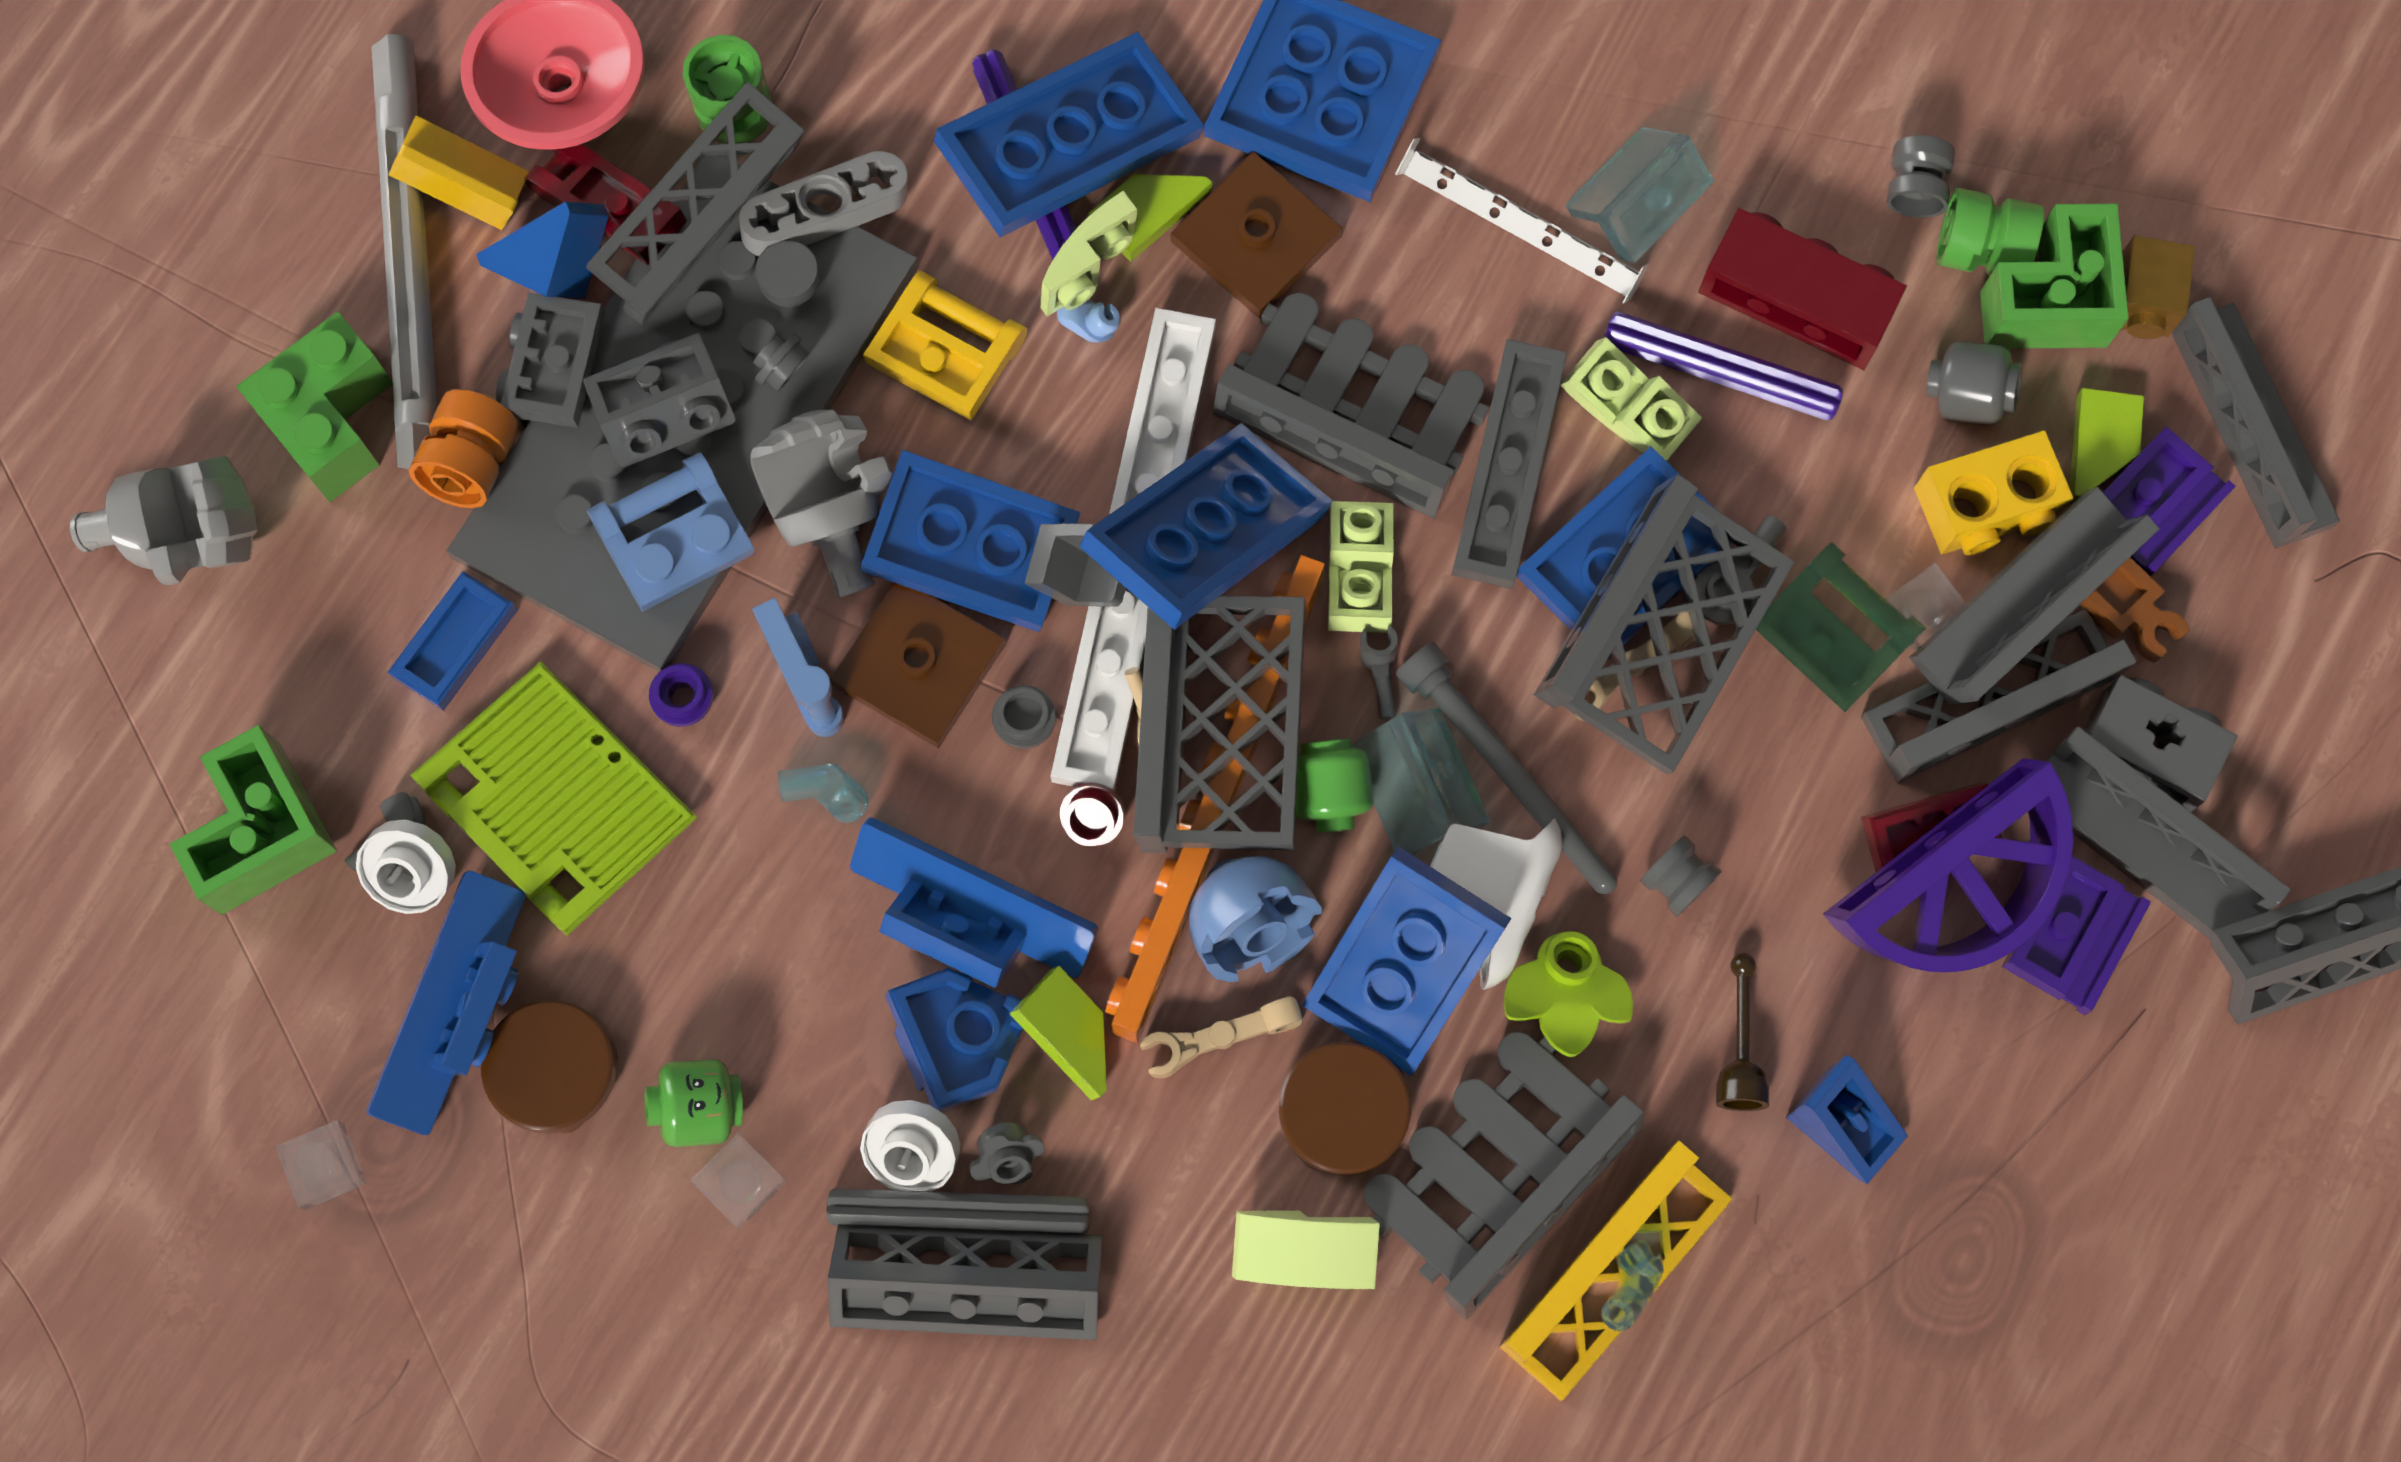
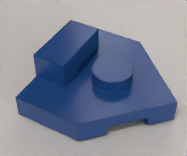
M950 968L940 970L887 991L885 998L897 1024V1028L894 1031L895 1037L918 1091L925 1090L932 1107L943 1113L996 1092L1022 1030V1027L1009 1013L1022 999L1011 994L1005 996L972 982L971 977Z

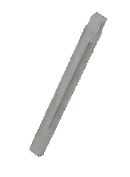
M387 34L372 45L371 48L397 467L409 469L421 441L426 435H431L429 424L438 406L423 192L388 175L415 116H418L414 42L404 35Z

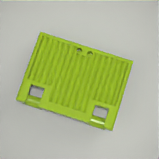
M539 662L410 775L423 789L424 793L567 936L697 819V816L542 662ZM597 737H601V738L604 739V740L598 739V740H596V741L594 742V744H593V740H594L595 738H597ZM460 764L479 781L466 795H463L446 777ZM564 869L584 888L569 902L550 882Z

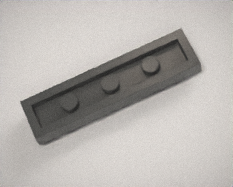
M1510 339L1506 340L1451 575L1513 589L1567 352Z

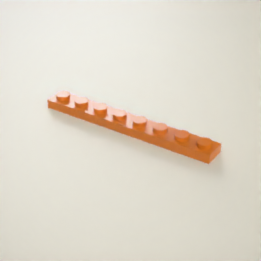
M1301 555L1294 574L1283 570L1272 597H1304L1306 602V625L1323 582L1325 563ZM1277 615L1271 630L1263 627L1259 628L1255 638L1269 653L1290 635L1291 615ZM1251 649L1247 662L1257 665L1262 659ZM1289 652L1278 661L1286 670H1288ZM1269 669L1245 693L1267 714L1272 710L1283 680L1272 669ZM1238 698L1227 707L1224 719L1233 722L1227 739L1233 745L1259 721ZM1260 737L1241 753L1249 762H1251ZM1216 741L1213 742L1202 772L1225 752ZM1233 760L1209 782L1208 786L1230 807L1235 802L1246 772ZM1205 795L1201 802L1190 799L1180 822L1179 830H1205L1222 812ZM1182 848L1178 861L1169 857L1166 858L1154 888V893L1163 897L1154 920L1145 916L1142 917L1130 947V953L1139 956L1130 979L1122 976L1117 978L1105 1012L1114 1015L1112 1021L1114 1035L1138 1043L1188 919L1189 905L1204 879L1216 848Z

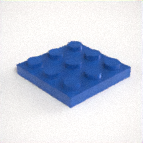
M1263 0L1206 120L1204 136L1247 154H1251L1254 151L1267 162L1371 203L1438 56L1441 40L1341 0Z

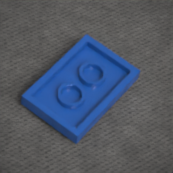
M1650 446L1518 568L1516 577L1572 630L1655 488L1679 473ZM1696 491L1695 496H1697L1698 498H1700L1701 500L1715 508L1698 491ZM1691 516L1682 531L1689 558L1717 552L1711 528ZM1673 549L1664 563L1675 561ZM1713 562L1691 566L1694 579ZM1678 569L1658 573L1652 582L1658 610L1663 609L1683 590ZM1642 601L1634 615L1645 613ZM1647 621L1627 625L1621 635L1623 646L1647 624Z
M902 450L866 549L860 571L1040 632L1052 598L1024 584L1040 525L1077 524L1081 512Z
M1398 847L1390 857L1302 1006L1359 1043L1379 1051L1395 1066L1412 1076L1512 918Z

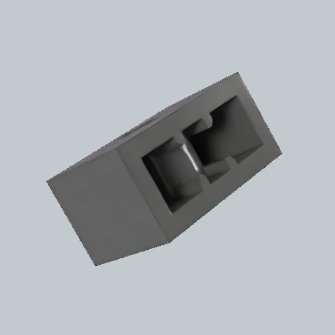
M2122 675L2102 692L2084 728L2086 733L2190 812L2207 800L2238 735L2222 728V722L2213 714L2198 708L2186 709L2165 698L2163 691L2155 684L2141 678L2132 677L2128 679ZM2152 732H2154V733H2156L2158 736H2160L2159 739H2158V741H2157V746H2158L2160 749L2156 748V747L2153 745V742H2154V740H2155V735H2154Z

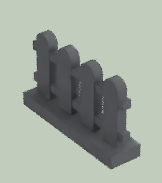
M1294 293L1287 296L1280 308L1268 303L1260 322L1268 326V329L1252 356L1241 351L1234 362V366L1228 364L1217 384L1213 414L1235 425L1242 423L1252 433L1435 519L1445 500L1452 475H1456L1464 456L1454 451L1468 424L1472 422L1482 426L1490 408L1480 403L1484 392V383L1480 376L1472 371L1461 370L1451 375L1446 386L1425 377L1429 359L1426 352L1416 345L1406 344L1398 347L1390 360L1370 351L1373 331L1369 324L1363 320L1354 318L1345 320L1339 325L1335 334L1315 325L1318 305L1307 294ZM1304 344L1323 352L1308 382L1288 373ZM1359 370L1379 378L1363 408L1343 399ZM1414 396L1435 405L1419 435L1399 426Z
M1521 1032L1506 1035L1498 1046L1499 1063L1509 1074L1495 1090L1490 1088L1485 1082L1477 1079H1469L1462 1082L1454 1092L1456 1112L1465 1121L1450 1138L1436 1127L1427 1126L1418 1129L1411 1136L1409 1142L1411 1157L1414 1163L1421 1168L1406 1185H1403L1392 1175L1380 1174L1371 1178L1364 1190L1366 1204L1369 1210L1376 1216L1374 1220L1380 1223L1379 1237L1383 1239L1392 1230L1426 1261L1419 1272L1430 1284L1433 1285L1440 1276L1447 1280L1449 1284L1444 1288L1446 1301L1466 1320L1643 1129L1644 1111L1624 1094L1612 1107L1608 1105L1604 1099L1610 1093V1089L1598 1078L1589 1087L1553 1057L1557 1050L1548 1043L1545 1037L1537 1043L1530 1036ZM1523 1088L1527 1089L1560 1118L1545 1135L1509 1104ZM1575 1131L1583 1139L1567 1155L1559 1147ZM1479 1135L1484 1137L1515 1165L1501 1182H1498L1465 1152ZM1531 1179L1538 1187L1522 1203L1515 1195ZM1435 1182L1471 1213L1456 1231L1420 1200ZM1486 1227L1494 1235L1477 1251L1470 1244Z

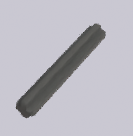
M834 1188L828 1194L826 1216L827 1221L834 1226L844 1224L1084 1234L1089 1226V1203L1083 1197Z

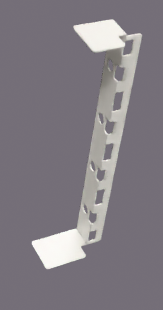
M1420 138L1412 140L1395 175H1407L1626 296L1623 303L1632 299L1649 264L1644 265L1639 272L1419 150L1414 152ZM1442 167L1455 173L1453 180L1440 173ZM1441 178L1447 181L1445 189H1440L1437 185L1438 180ZM1498 196L1507 201L1506 208L1492 202L1494 197ZM1493 207L1498 208L1500 211L1497 218L1490 216V210ZM1547 225L1558 229L1561 232L1560 235L1556 237L1545 231ZM1546 236L1552 239V245L1549 247H1545L1542 243L1543 238ZM1600 254L1614 261L1611 267L1598 260ZM1599 265L1605 268V274L1602 276H1598L1595 273V268Z

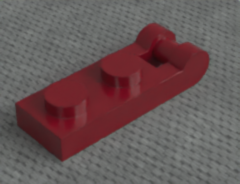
M583 144L562 149H552L554 155L543 167L535 165L524 178L525 183L535 194L548 203L553 202L557 206L566 201L605 204L609 217L603 236L607 239L615 233L652 190ZM572 171H574V172L571 174V176L564 182V180L567 178V176H568ZM670 201L661 202L653 211L655 235L676 234L687 222L681 209ZM645 221L632 236L647 235ZM657 245V246H656V248H657V255L661 252V250H662L666 245ZM648 246L621 247L647 266L650 264Z

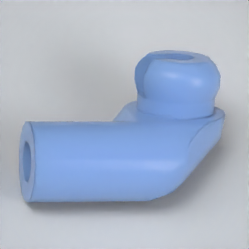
M1088 299L1075 309L1066 310L1063 307L1057 311V318L1061 325L1091 343L1108 341L1120 326L1121 317L1119 311L1111 303L1104 308L1103 303H1094Z

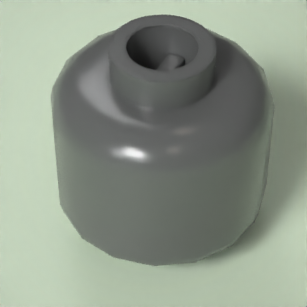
M1956 341L1946 350L1943 361H1931L1926 395L1927 397L1938 398V410L1943 419L1947 421L1987 426L1996 425L2001 421L2005 412L2014 413L2016 410L2020 391L2022 363L2013 362L2011 352L2005 346Z

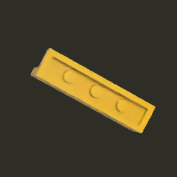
M1679 1140L1666 1151L1500 1346L1503 1351L1560 1401L1564 1400L1733 1200V1198L1694 1166L1699 1157ZM1684 1178L1711 1203L1696 1221L1669 1223L1666 1197L1680 1180ZM1657 1209L1658 1223L1644 1224ZM1686 1231L1671 1249L1670 1232ZM1659 1232L1662 1261L1653 1271L1626 1273L1624 1246L1636 1233ZM1615 1258L1616 1273L1601 1274ZM1645 1280L1629 1299L1627 1281ZM1617 1282L1620 1311L1609 1322L1584 1323L1581 1299L1583 1294L1593 1283ZM1573 1307L1574 1323L1559 1324ZM1603 1330L1586 1350L1584 1331ZM1575 1332L1577 1361L1560 1380L1532 1354L1550 1333Z

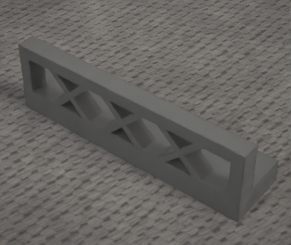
M747 81L587 263L586 268L625 300L623 310L643 325L736 219L743 205L749 199L756 196L796 150L805 130ZM747 104L774 126V129L762 142L735 144L733 119ZM725 130L726 144L711 145ZM751 154L738 169L736 155ZM727 155L730 179L722 188L695 189L693 165L701 156ZM685 175L687 189L672 190ZM712 199L698 214L696 200ZM688 200L690 225L684 232L680 234L655 235L654 209L661 202ZM645 221L647 235L632 236ZM671 245L658 260L656 246ZM648 246L650 270L635 288L607 265L621 247Z
M2211 297L2194 302L2188 309L2187 315L2171 334L2274 548L2277 549L2332 529L2340 519L2235 304L2231 303L2216 309Z
M2098 487L2088 489L1908 658L1950 705L1978 701L2160 528L2148 515L2126 520Z
M2084 609L2065 618L2032 649L2035 650L2044 645L2041 656L2029 652L2019 661V663L2037 669L2034 682L2014 692L1998 687L1995 684L1982 696L1979 708L1957 718L1940 712L1944 697L1931 682H1928L1865 712L1861 718L1898 784L2115 681L2137 661L2124 640L2108 647L2087 609ZM2075 630L2090 656L2069 666L2051 660L2057 639ZM1934 697V701L1931 708L1919 705L1920 703ZM1900 712L1927 720L1922 735L1897 746L1884 720Z
M2079 726L2059 743L2045 760L2052 764L2066 792L2071 811L2073 834L2208 939L2212 940L2213 930L2268 912L2281 904L2291 889Z
M2401 866L2213 930L2211 947L2233 978L2228 1011L2237 1025L2401 969ZM2270 986L2267 990L2255 993V990Z
M838 1224L828 1273L830 1327L1097 1340L1103 1235ZM850 1247L879 1248L885 1253V1255L874 1261L848 1260ZM926 1251H945L952 1258L939 1265L923 1264L916 1257ZM993 1254L1012 1255L1018 1262L1008 1268L990 1267L983 1260ZM1060 1257L1087 1258L1086 1272L1058 1271L1050 1263Z

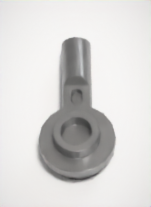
M1768 515L1753 534L1772 547H1775L1786 533L1787 527L1778 518ZM1750 554L1735 557L1733 562L1741 592L1755 590L1751 578L1762 562ZM1720 563L1707 566L1698 574L1695 584L1700 601L1727 596ZM1754 599L1743 601L1746 612ZM1730 604L1702 610L1704 619L1714 624L1730 625L1735 623Z

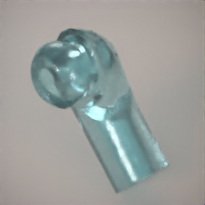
M836 764L778 771V784L782 802L815 798L837 821L842 823L857 821L868 807V797L864 787Z
M1642 1240L1635 1241L1617 1256L1618 1266L1627 1273L1628 1277L1606 1301L1601 1310L1604 1323L1615 1331H1624L1634 1324L1646 1309L1664 1273L1661 1255H1654L1648 1243Z

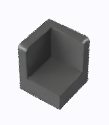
M1095 524L1040 525L1024 584L1066 606L1118 607L1123 601L1126 590L1125 586L1079 547L1086 531Z

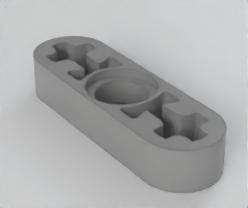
M883 151L870 152L752 197L743 205L739 215L742 242L747 250L754 255L760 256L767 247L780 241H795L807 246L898 210L907 198L906 166L901 159L891 153ZM879 176L883 183L890 182V188L881 190L877 183L870 184V178ZM849 185L853 187L854 196L859 194V201H852V194ZM830 194L838 198L842 204L836 212L820 215L812 212L808 208L807 203L816 195ZM797 207V217L800 224L796 223L795 214H790L789 208ZM768 219L771 225H778V230L768 233L764 226L758 227V221Z

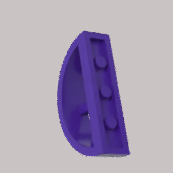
M2021 759L1825 911L1823 915L1842 936L1857 947L1872 955L1914 969L1943 973L1960 972L1979 968L2007 956L2024 944L2046 921L2063 891L2069 873L2073 849L2072 817L2066 792L2052 764L2046 761ZM2028 812L2030 843L1995 838ZM1980 855L2026 862L2021 880L2004 907H2002L1969 859L1970 856ZM1951 872L1986 922V925L1962 940L1937 947L1948 876ZM1921 895L1913 948L1899 946L1877 931L1880 926Z

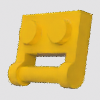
M918 271L863 355L865 363L972 421L1009 360H1012L1019 352L1028 329L1012 319L1003 322L938 287V280L923 271ZM927 308L992 344L984 353L918 317V314Z

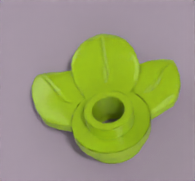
M1567 931L1556 933L1547 938L1541 945L1536 960L1524 963L1514 969L1505 988L1503 1008L1509 1020L1523 1021L1539 1018L1540 1029L1548 1043L1563 1055L1575 1057L1583 1052L1591 1043L1597 1031L1599 1019L1612 1023L1630 1022L1633 1014V999L1631 990L1623 976L1602 965L1600 954L1592 940L1579 932ZM1568 959L1576 965L1578 972L1570 973L1563 970L1557 964V960Z

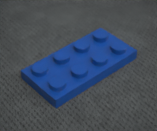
M1136 32L937 128L934 142L1001 238L1200 138L1204 124L1139 32Z
M1240 423L1089 528L1079 547L1175 630L1322 520L1333 500Z

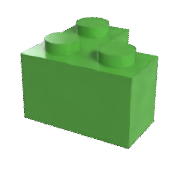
M2055 204L2043 223L2037 250L2038 262H1998L1980 291L1984 343L2002 345L2008 349L2107 348L2128 321L2118 204Z
M339 312L329 317L236 386L329 502L380 466L345 419L393 385V382L374 354Z
M260 725L200 756L228 812L169 844L197 899L221 915L337 852L331 837L281 744Z

